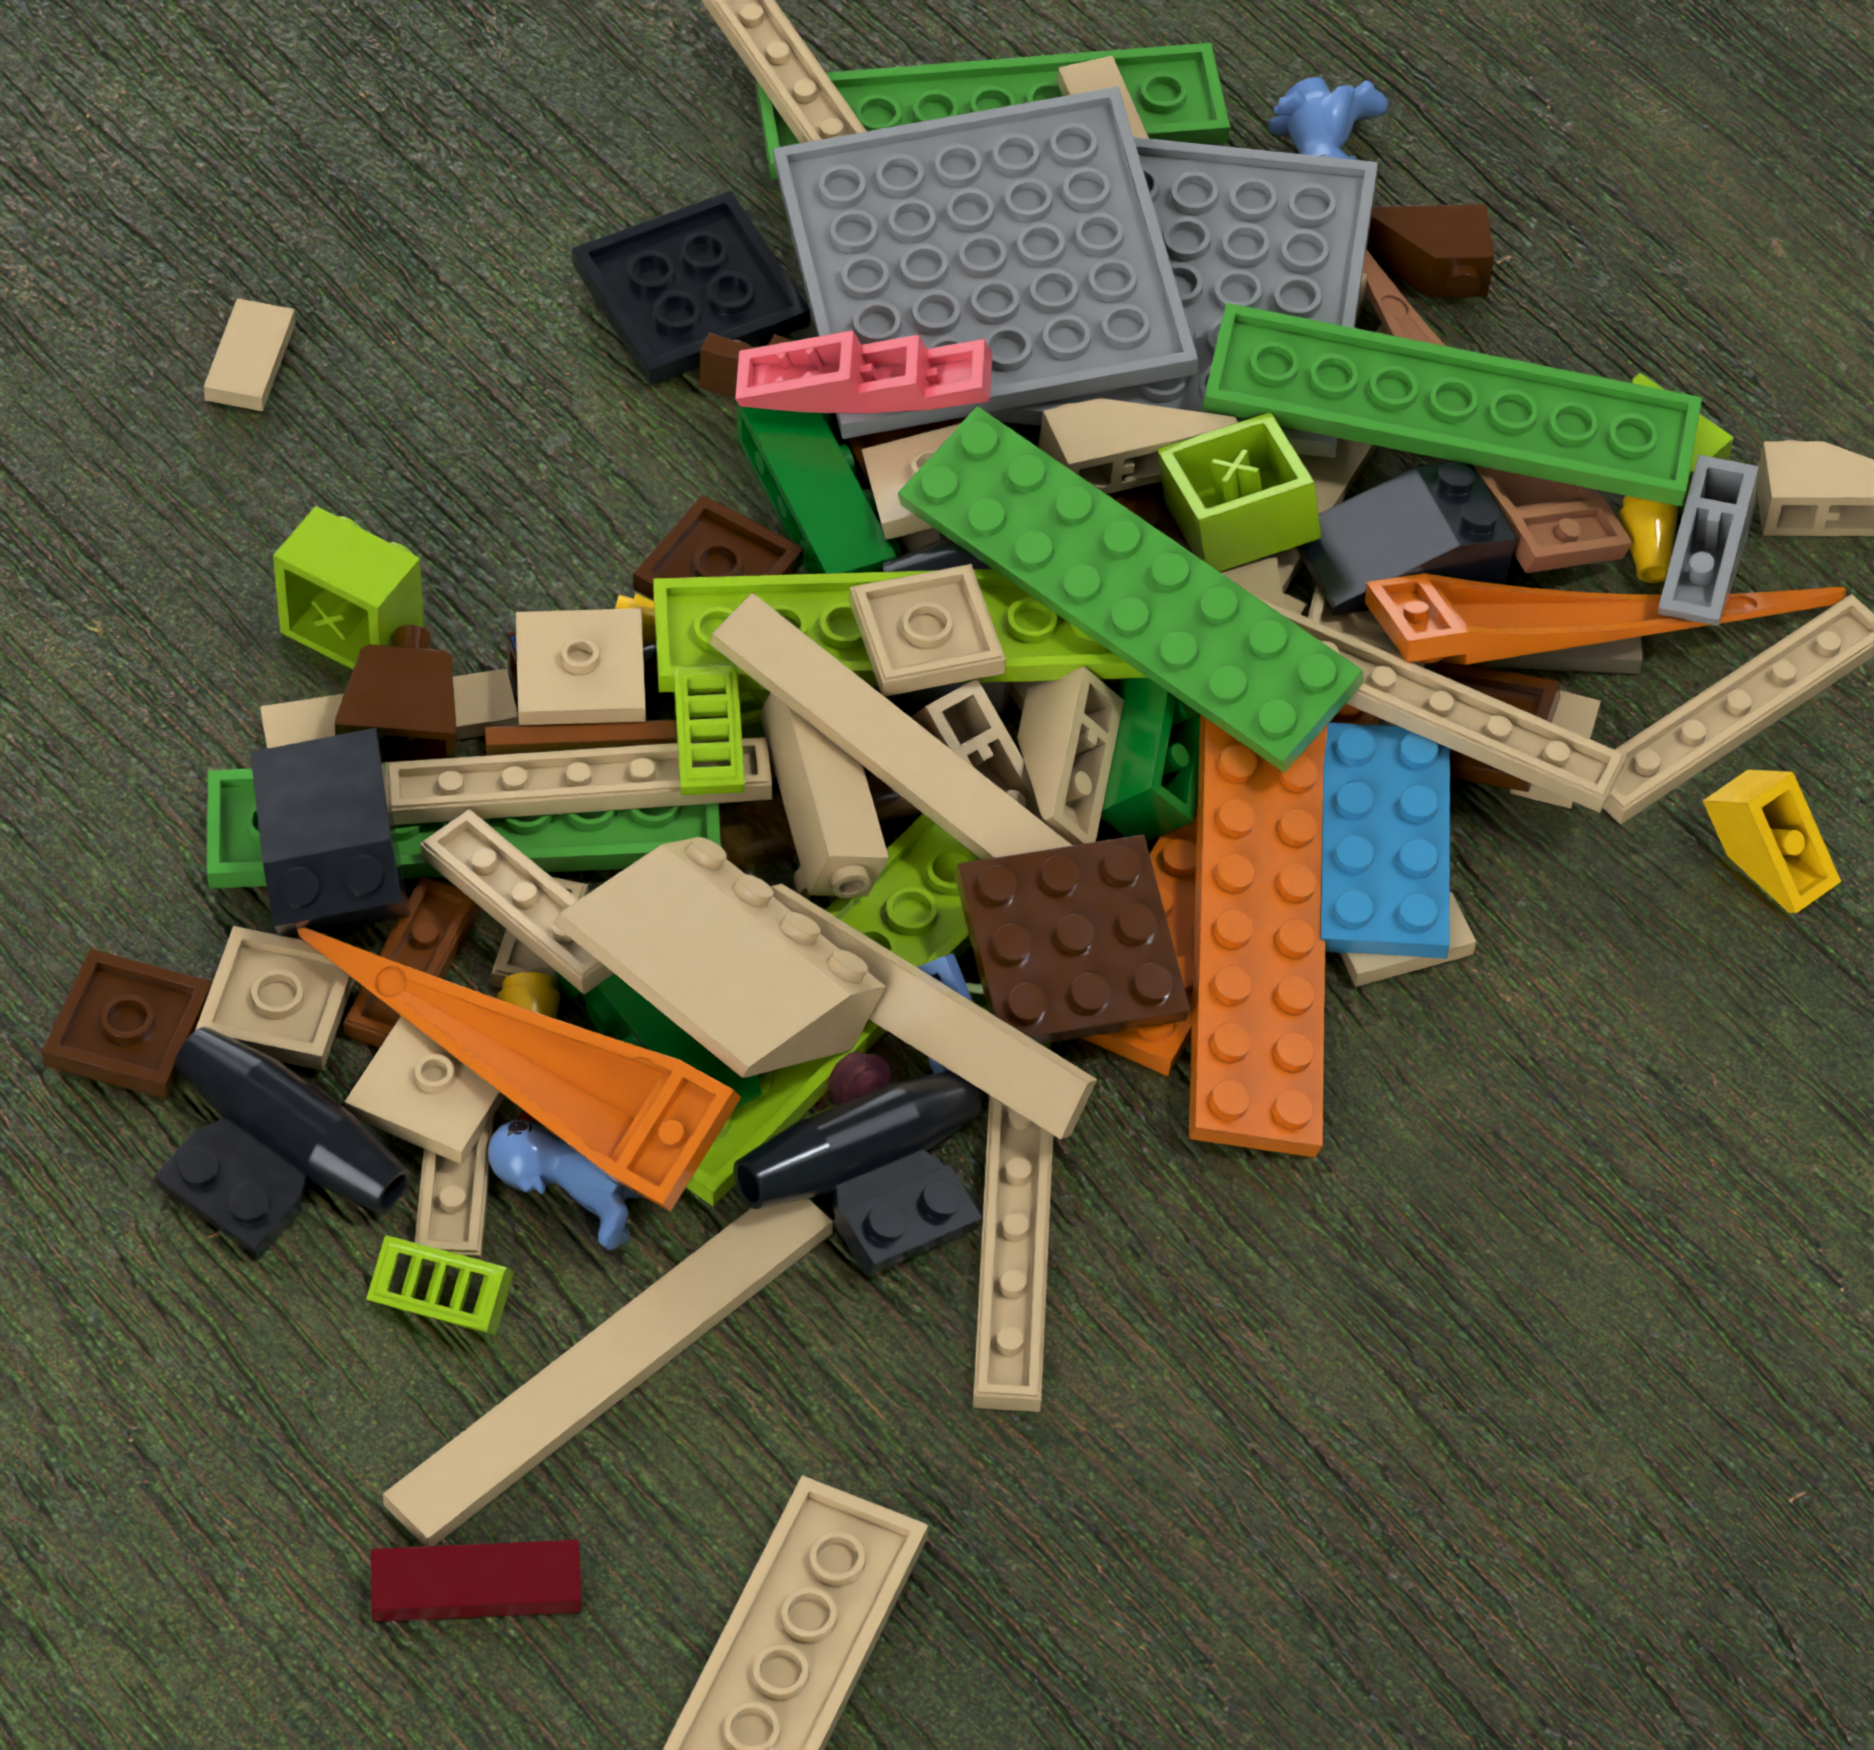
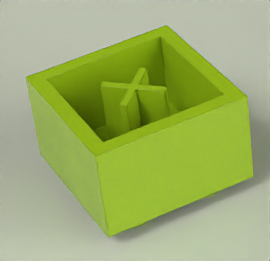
M1268 412L1157 449L1165 506L1194 555L1219 572L1322 538L1314 480L1272 413Z
M315 506L273 555L280 633L351 669H354L361 648L369 644L392 646L393 634L396 628L402 625H416L424 628L420 558L413 555L402 544L396 542L389 543L361 529L350 518L344 516L337 517Z

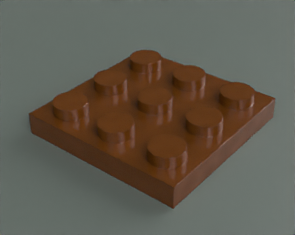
M1145 835L957 864L954 876L989 1013L1039 1044L1186 1021L1191 1010Z

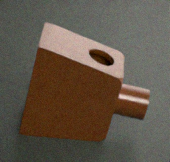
M402 625L396 628L393 634L392 646L369 644L361 648L335 717V735L377 728L383 762L458 758L451 654L445 650L430 649V633L416 625Z

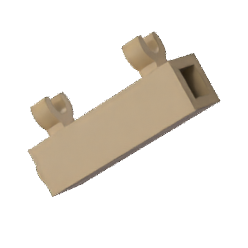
M770 692L759 715L765 737H767L771 781L777 778L801 866L793 876L796 892L806 899H809L810 895L828 896L830 903H833L838 897H868L889 856L863 765Z

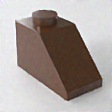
M1486 204L1376 206L1372 208L1367 250L1378 264L1429 298L1488 296L1494 252Z

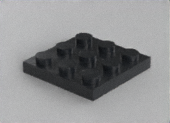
M732 191L572 248L573 266L649 385L700 367V348L709 332L731 340L743 341L755 347L771 341L774 334L782 337L810 326L809 307Z

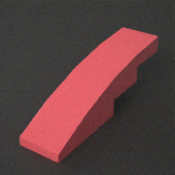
M853 330L739 351L735 400L741 407L794 412L865 414L932 410L990 402L993 353L985 339L927 349L920 335L861 345Z

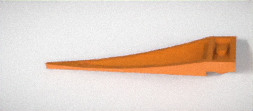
M1426 573L1366 582L1365 604L1407 663L1429 664L1442 660L1447 663L1468 665L1710 625L1658 614V606L1662 594H1616L1539 589L1477 582ZM1827 587L1729 594L1720 623L1835 605L1846 598L1847 588Z
M308 928L297 929L299 936L306 943L619 1185H624L669 1212L673 1209L741 1099L732 1088L679 1059L499 1000Z

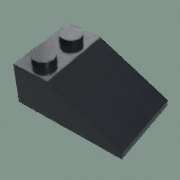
M1449 462L1439 465L1414 467L1319 513L1322 538L1296 546V549L1332 614L1341 615L1370 611L1365 604L1367 581L1426 573L1505 585L1517 539L1475 467L1460 462Z
M377 728L250 752L263 866L273 924L281 936L297 938L300 937L297 929L303 927L323 933L411 916Z

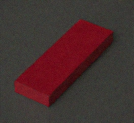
M579 1539L371 1549L372 1622L581 1613Z

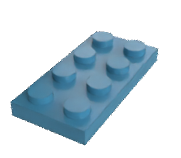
M1328 723L1323 765L1321 940L1325 941V952L1447 959L1450 946V748L1399 726Z

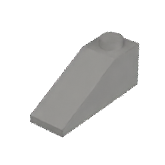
M1698 455L1658 606V614L1719 626L1743 556L1756 505L1759 466Z

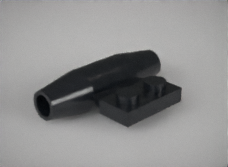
M206 1026L193 1032L180 1048L175 1060L176 1070L209 1102L223 1119L202 1129L196 1128L157 1172L154 1178L160 1189L257 1259L261 1258L302 1210L301 1205L308 1180L378 1214L385 1213L392 1208L403 1195L410 1180V1170L357 1116L275 1058Z
M950 1070L887 1083L796 1121L736 1160L733 1174L737 1189L746 1204L753 1209L766 1208L833 1192L835 1214L833 1223L864 1274L868 1277L976 1230L983 1219L951 1165H944L926 1152L979 1116L981 1112V1099L978 1089L975 1085Z

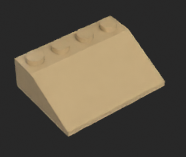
M701 837L661 844L561 911L554 922V925L742 1078L852 1050L886 988L883 983L868 972L867 964L860 957L849 951L837 948L820 934L821 930L816 922L803 914L792 912L773 897V890L767 883L757 877L743 873L726 859L727 854L723 848L713 841Z

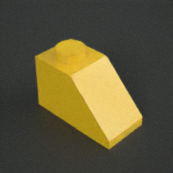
M1746 770L1703 800L1726 855L1788 913H1798L1841 882L1793 772Z

